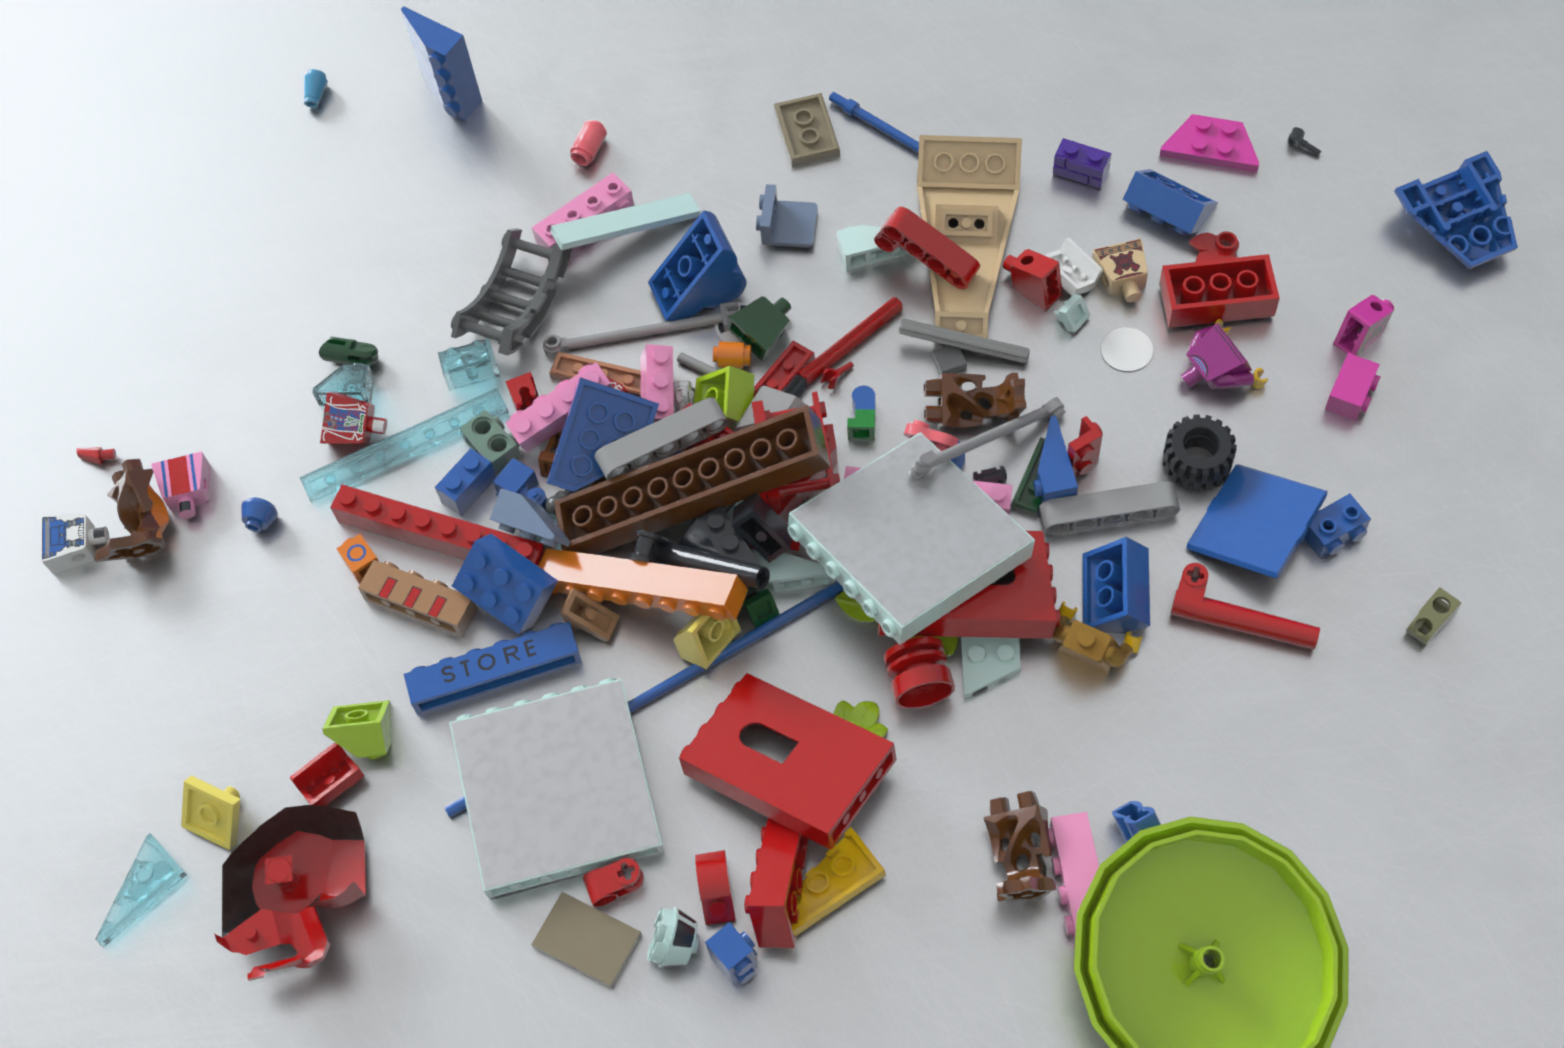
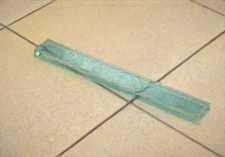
M495 388L299 478L312 503L338 491L341 484L346 486L354 484L461 435L459 428L484 410L492 417L495 415L497 417L509 413L498 389Z

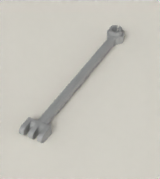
M737 302L720 304L721 313L570 339L551 334L543 341V349L548 357L555 358L558 352H568V349L723 323L724 331H728L726 328L729 317L738 311L739 306Z
M1055 397L1039 409L936 454L933 450L926 452L919 457L918 461L909 471V477L913 480H918L927 476L931 469L937 465L1043 418L1045 420L1050 419L1051 416H1056L1057 420H1059L1066 413L1063 409L1065 406L1058 397Z

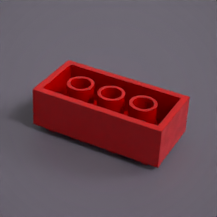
M1269 254L1162 266L1159 286L1168 328L1215 323L1218 319L1226 322L1273 317L1276 314L1280 297Z

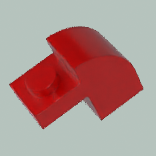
M725 850L695 855L696 874L705 925L736 920Z

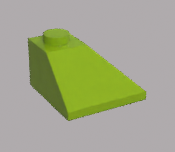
M390 700L333 706L322 728L323 734L357 758L377 759L386 755L391 744Z

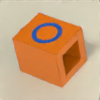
M361 534L347 539L341 546L336 548L360 585L373 560L378 561L376 555Z

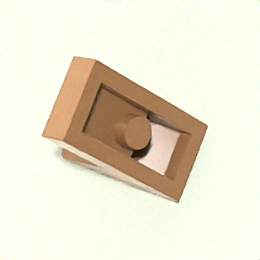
M574 588L570 590L560 612L565 623L570 622L573 631L583 629L603 642L610 640L620 617Z

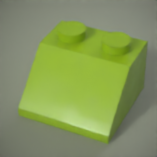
M727 366L698 377L695 382L694 404L707 398H715L729 421L727 427L732 431H737L735 429L736 425L753 400L755 374Z

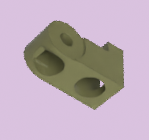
M1439 587L1421 608L1406 632L1426 646L1457 613L1462 602Z

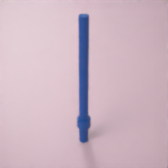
M836 92L830 94L829 100L843 108V112L851 117L855 115L919 154L918 141L864 110L856 101L852 99L847 100Z

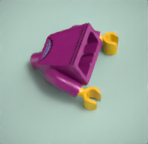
M1218 319L1214 326H1209L1194 334L1188 348L1189 351L1186 354L1193 367L1180 375L1189 388H1192L1201 380H1204L1211 390L1246 386L1262 389L1265 386L1268 378H1259L1264 373V370L1257 368L1253 374L1250 372L1252 369L1248 361L1228 337L1231 327L1222 328L1223 320Z

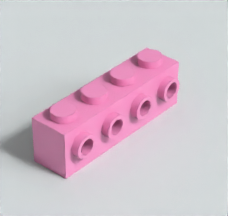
M611 173L533 226L532 231L536 243L550 249L554 244H557L550 232L552 225L634 206L632 191L614 173Z
M597 362L582 367L576 376L570 380L561 381L557 384L555 390L547 395L537 397L533 401V405L511 415L510 420L505 424L526 453L564 428L580 377L614 388Z

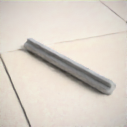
M902 319L899 326V333L902 335L1015 362L1027 363L1030 349L909 319Z

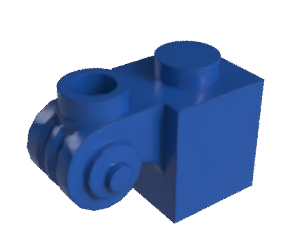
M512 458L493 481L497 492L496 496L498 497L502 488L539 502L545 510L547 497L544 490L537 487L539 482L535 471Z

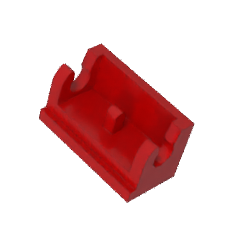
M531 372L505 381L516 412L527 409L539 397Z

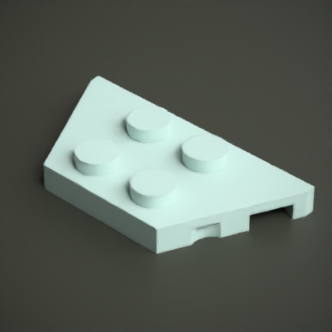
M961 637L964 698H969L973 696L974 692L986 686L989 688L999 683L1001 679L1009 678L1021 671L1019 638Z

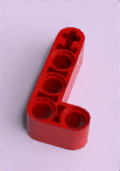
M897 207L874 238L875 244L886 252H893L900 246L958 289H967L980 269V263L977 259L905 207Z

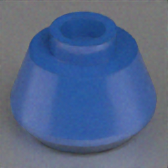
M251 497L244 500L241 504L242 522L250 531L260 532L261 530H266L278 517L276 507L265 499Z

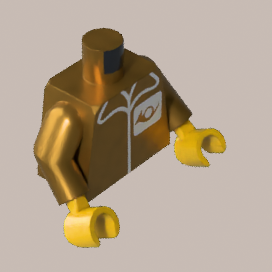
M1065 601L1062 602L1059 608L1060 625L1055 627L1052 636L1055 641L1060 643L1057 651L1107 674L1111 666L1120 667L1132 653L1139 652L1143 636L1134 637L1131 636V631H1127L1123 643L1119 646L1111 635L1078 620H1073L1078 608L1071 609L1065 605Z

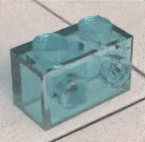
M489 338L476 340L471 344L451 347L445 351L438 352L442 372L449 391L501 377Z

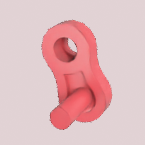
M919 420L907 423L903 434L910 439L921 432L940 451L957 445L959 441L958 438L950 434L929 429V424Z

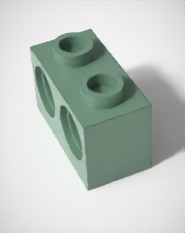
M486 410L459 428L464 442L471 449L491 461L496 476L501 473L512 458L516 460L522 458L518 448L520 445L513 434H507L501 420L496 415L492 417Z

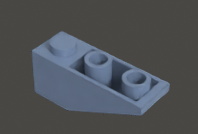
M500 489L489 519L500 524L498 529L514 534L515 530H519V536L535 541L536 536L540 537V543L556 548L557 544L569 547L570 540L539 502L524 495Z

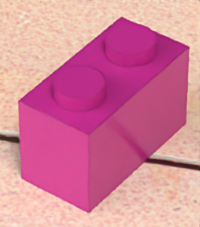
M1348 353L1329 395L1325 410L1357 421L1360 411L1366 413L1372 398L1367 396L1369 390L1375 392L1381 376L1376 375L1380 364Z

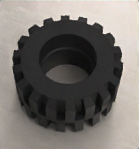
M1200 414L1193 415V419L1186 416L1182 418L1181 423L1177 421L1173 424V428L1167 434L1162 462L1163 466H1166L1165 472L1167 476L1172 475L1171 480L1175 484L1181 482L1182 488L1187 489L1190 486L1193 487V491H1199V488L1203 487L1207 491L1211 490L1212 485L1218 487L1221 485L1222 480L1225 481L1228 478L1234 462L1237 445H1235V436L1230 435L1231 429L1228 426H1222L1223 421L1219 419L1213 421L1211 420L1212 416L1206 415L1205 418H1200ZM1201 447L1208 450L1213 456L1207 459L1195 458L1186 449Z

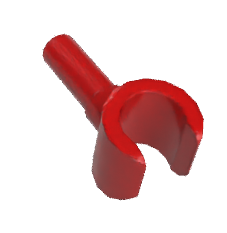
M848 362L836 370L832 368L825 369L821 383L829 382L828 389H835L838 378L853 368L854 364Z

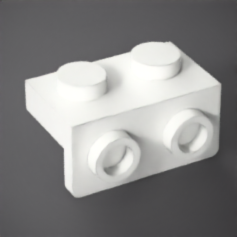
M1070 238L1063 240L1059 250L1045 254V256L1059 262L1062 287L1071 295H1079L1093 290L1103 272V268Z

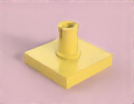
M191 775L183 784L181 827L231 850L237 845L241 800L239 792L231 786L221 790Z

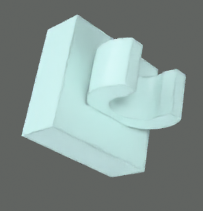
M1073 294L1069 300L1063 302V306L1059 310L1054 311L1058 321L1063 322L1066 330L1073 333L1091 316L1083 297L1077 294Z

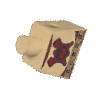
M1142 239L1093 249L1092 259L1103 268L1099 280L1107 293L1111 296L1124 293L1125 299L1129 303L1139 300L1142 296L1140 289L1146 287L1148 276Z

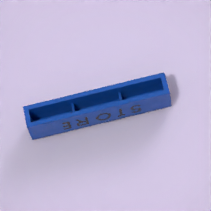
M558 622L550 625L547 629L537 632L529 631L522 634L521 637L512 640H500L487 648L472 649L466 654L455 658H443L438 663L430 666L415 667L411 672L404 673L403 675L411 705L416 714L419 715L582 663V659L570 622Z

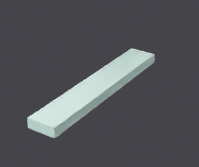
M687 193L552 225L550 232L560 249L565 250L697 218L701 210L691 194Z

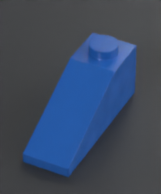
M1056 416L1050 417L1038 467L1037 480L1033 481L1035 496L1041 497L1042 503L1050 499L1077 495L1078 490L1076 478Z

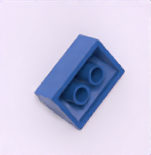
M1152 169L1135 171L1122 199L1129 203L1128 207L1140 213L1144 210L1152 214L1151 219L1161 224L1168 222L1174 225L1173 229L1176 232L1186 236L1188 233H1197L1218 204V202Z
M1126 536L1083 553L1084 624L1104 633L1126 634L1127 631L1134 632L1150 626L1149 548Z

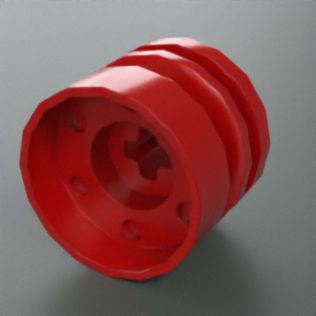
M930 636L908 639L902 644H895L884 654V663L887 667L888 677L893 680L891 688L895 703L900 708L915 709L931 706L948 698L955 691L952 674L946 666L947 657L940 639Z

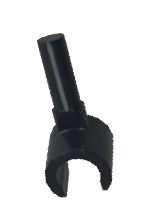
M1294 127L1288 138L1289 146L1292 148L1301 146L1319 156L1322 151L1303 139L1305 135L1304 130Z

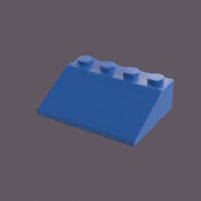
M403 6L401 8L402 16L423 78L445 111L452 117H458L466 121L480 105L482 97L464 35Z

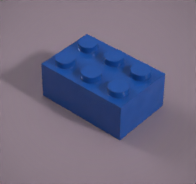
M488 534L475 540L452 587L520 634L535 625L558 580L493 534Z

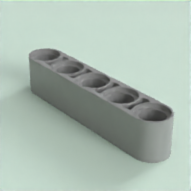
M707 398L603 446L595 453L594 458L606 479L610 480L660 461L724 430L729 421L716 399Z
M1164 481L1050 499L1041 503L1039 509L1045 533L1047 535H1061L1172 517L1180 512V505L1174 483Z

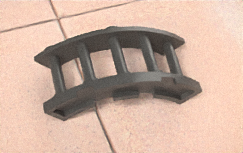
M508 229L502 238V249L487 283L481 287L478 296L467 307L456 311V314L453 316L451 321V337L456 339L471 332L496 340L500 345L498 353L507 356L523 347L522 341L526 337L531 339L546 318L558 294L557 291H554L558 278H564L572 248L561 250L558 244H554L551 249L521 240L522 229ZM517 249L547 258L549 263L545 274L540 277L512 268ZM509 277L537 286L538 290L533 299L528 301L500 292L506 278ZM494 301L525 310L516 320L488 312ZM484 321L502 327L503 330L499 331L478 323Z

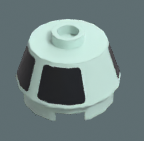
M677 907L673 909L661 908L654 923L656 928L652 943L649 942L647 960L657 963L659 968L686 965L691 954H695L700 939V936L697 935L698 922Z

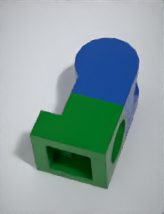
M858 386L852 392V408L855 412V418H847L848 440H875L876 397L875 391L869 386Z

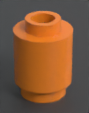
M719 341L718 346L713 347V362H717L718 368L732 366L744 369V366L750 367L751 345H745V342Z

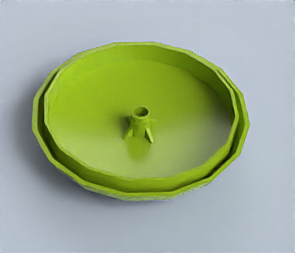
M1190 816L1140 830L1100 864L1077 911L1074 972L1091 1024L1110 1048H1330L1348 1006L1349 947L1328 892L1292 850L1244 823Z

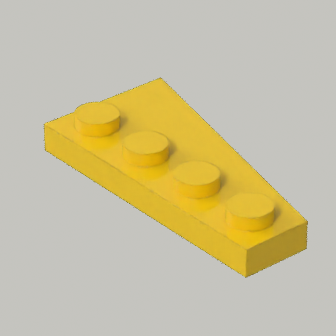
M852 827L844 833L845 837L832 850L829 849L825 853L826 857L805 874L806 878L802 881V895H797L798 924H792V931L795 936L886 876L885 869Z

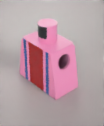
M202 451L151 464L164 502L170 510H178L179 517L184 519L194 517L196 515L195 505L204 504L209 500L211 466Z

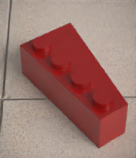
M768 818L766 826H763L761 829L762 845L761 848L756 850L757 866L756 870L752 871L750 875L751 891L750 895L745 896L744 909L745 913L750 915L759 948H795L796 936L793 934L792 924H798L797 895H802L801 870H805L809 839Z

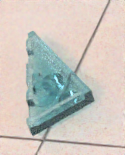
M151 833L146 836L95 938L103 948L187 876L185 871Z

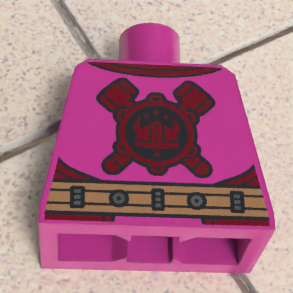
M1370 295L1349 309L1333 344L1346 354L1350 353L1359 356L1384 332L1394 312L1392 302L1387 299L1381 300L1375 295Z

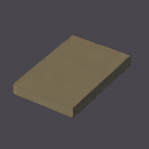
M822 93L774 104V111L791 166L840 155V148Z
M562 892L531 945L542 953L612 988L642 933Z

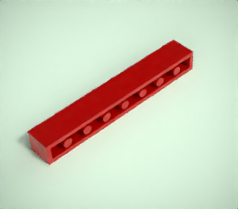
M341 484L330 506L338 523L464 561L475 540L488 534H493L537 566L545 553V547L542 543Z

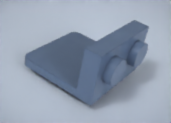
M766 184L765 194H760L759 210H762V214L757 215L756 231L761 233L762 245L811 247L814 243L818 213L817 204L812 202L779 201L777 199L776 185Z

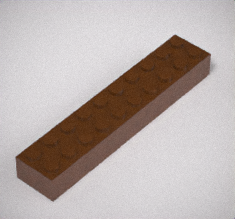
M808 405L554 500L558 527L570 540L569 547L561 545V549L595 555L636 540L638 538L636 534L637 529L655 533L707 514L720 506L726 507L745 500L755 492L761 494L831 468L820 418Z

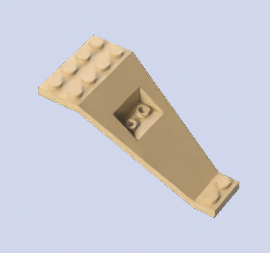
M919 135L917 190L921 217L980 263V269L967 289L954 287L929 268L935 306V326L988 338L989 310L1020 190L1022 138ZM951 219L958 221L959 224L956 228L949 227L948 222ZM976 220L984 222L985 225L982 229H977L974 226Z

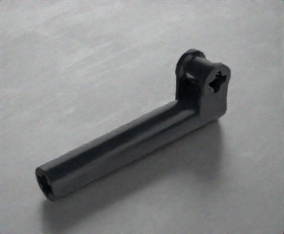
M637 529L636 534L638 538L634 552H631L629 555L632 559L738 575L746 587L759 590L764 589L768 585L770 572L767 567L675 544L657 534Z

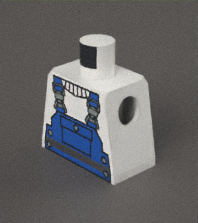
M87 515L42 516V562L52 574L93 561L96 554L95 545L107 543L110 539L108 528L106 526L95 528Z

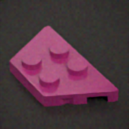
M1192 114L1161 146L1159 155L1258 172L1259 160L1243 122Z

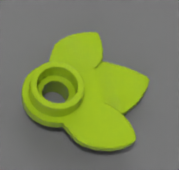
M842 700L835 707L834 715L884 738L888 732L886 726L877 722L879 707L875 702L863 701L853 707L847 701Z

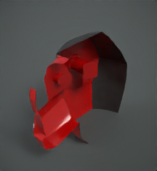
M322 805L285 807L261 824L223 863L222 937L214 933L217 943L232 953L249 955L280 944H291L298 952L295 957L253 967L252 971L247 974L248 981L264 978L266 972L294 966L297 968H311L323 961L330 948V943L316 908H341L366 896L365 842L357 813Z

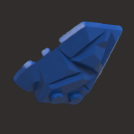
M1488 151L1465 159L1458 170L1425 184H1422L1417 179L1394 190L1407 214L1468 269L1515 251L1518 248L1511 217L1507 216L1505 204L1507 203L1506 194L1502 195L1501 172Z

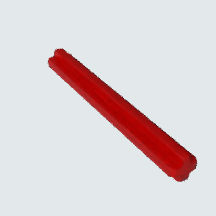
M892 297L801 369L799 375L807 380V384L811 383L825 369L830 368L903 309L902 302L897 297Z

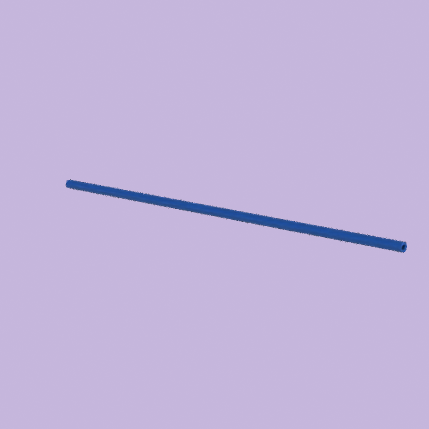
M837 581L732 641L708 668L844 591L843 586ZM692 664L628 701L630 714L706 669ZM463 796L444 807L449 817L467 808L465 797Z

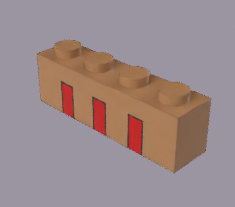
M373 560L358 587L366 601L461 637L464 636L478 610L476 603L459 591L448 588L445 583L439 580L429 581L415 571L405 572L388 561L381 563Z

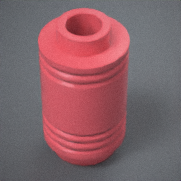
M593 120L584 123L570 149V157L576 164L587 166L593 162L607 135V131L601 122Z

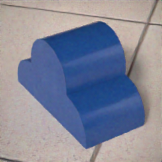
M703 210L649 279L648 284L665 320L675 321L690 318L704 307L718 308L720 304L733 302L744 292L747 281L718 218L714 213Z

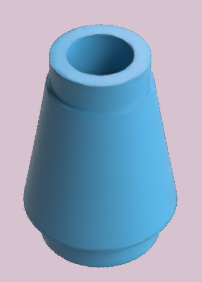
M310 69L303 76L304 105L310 108H317L328 80L324 72Z

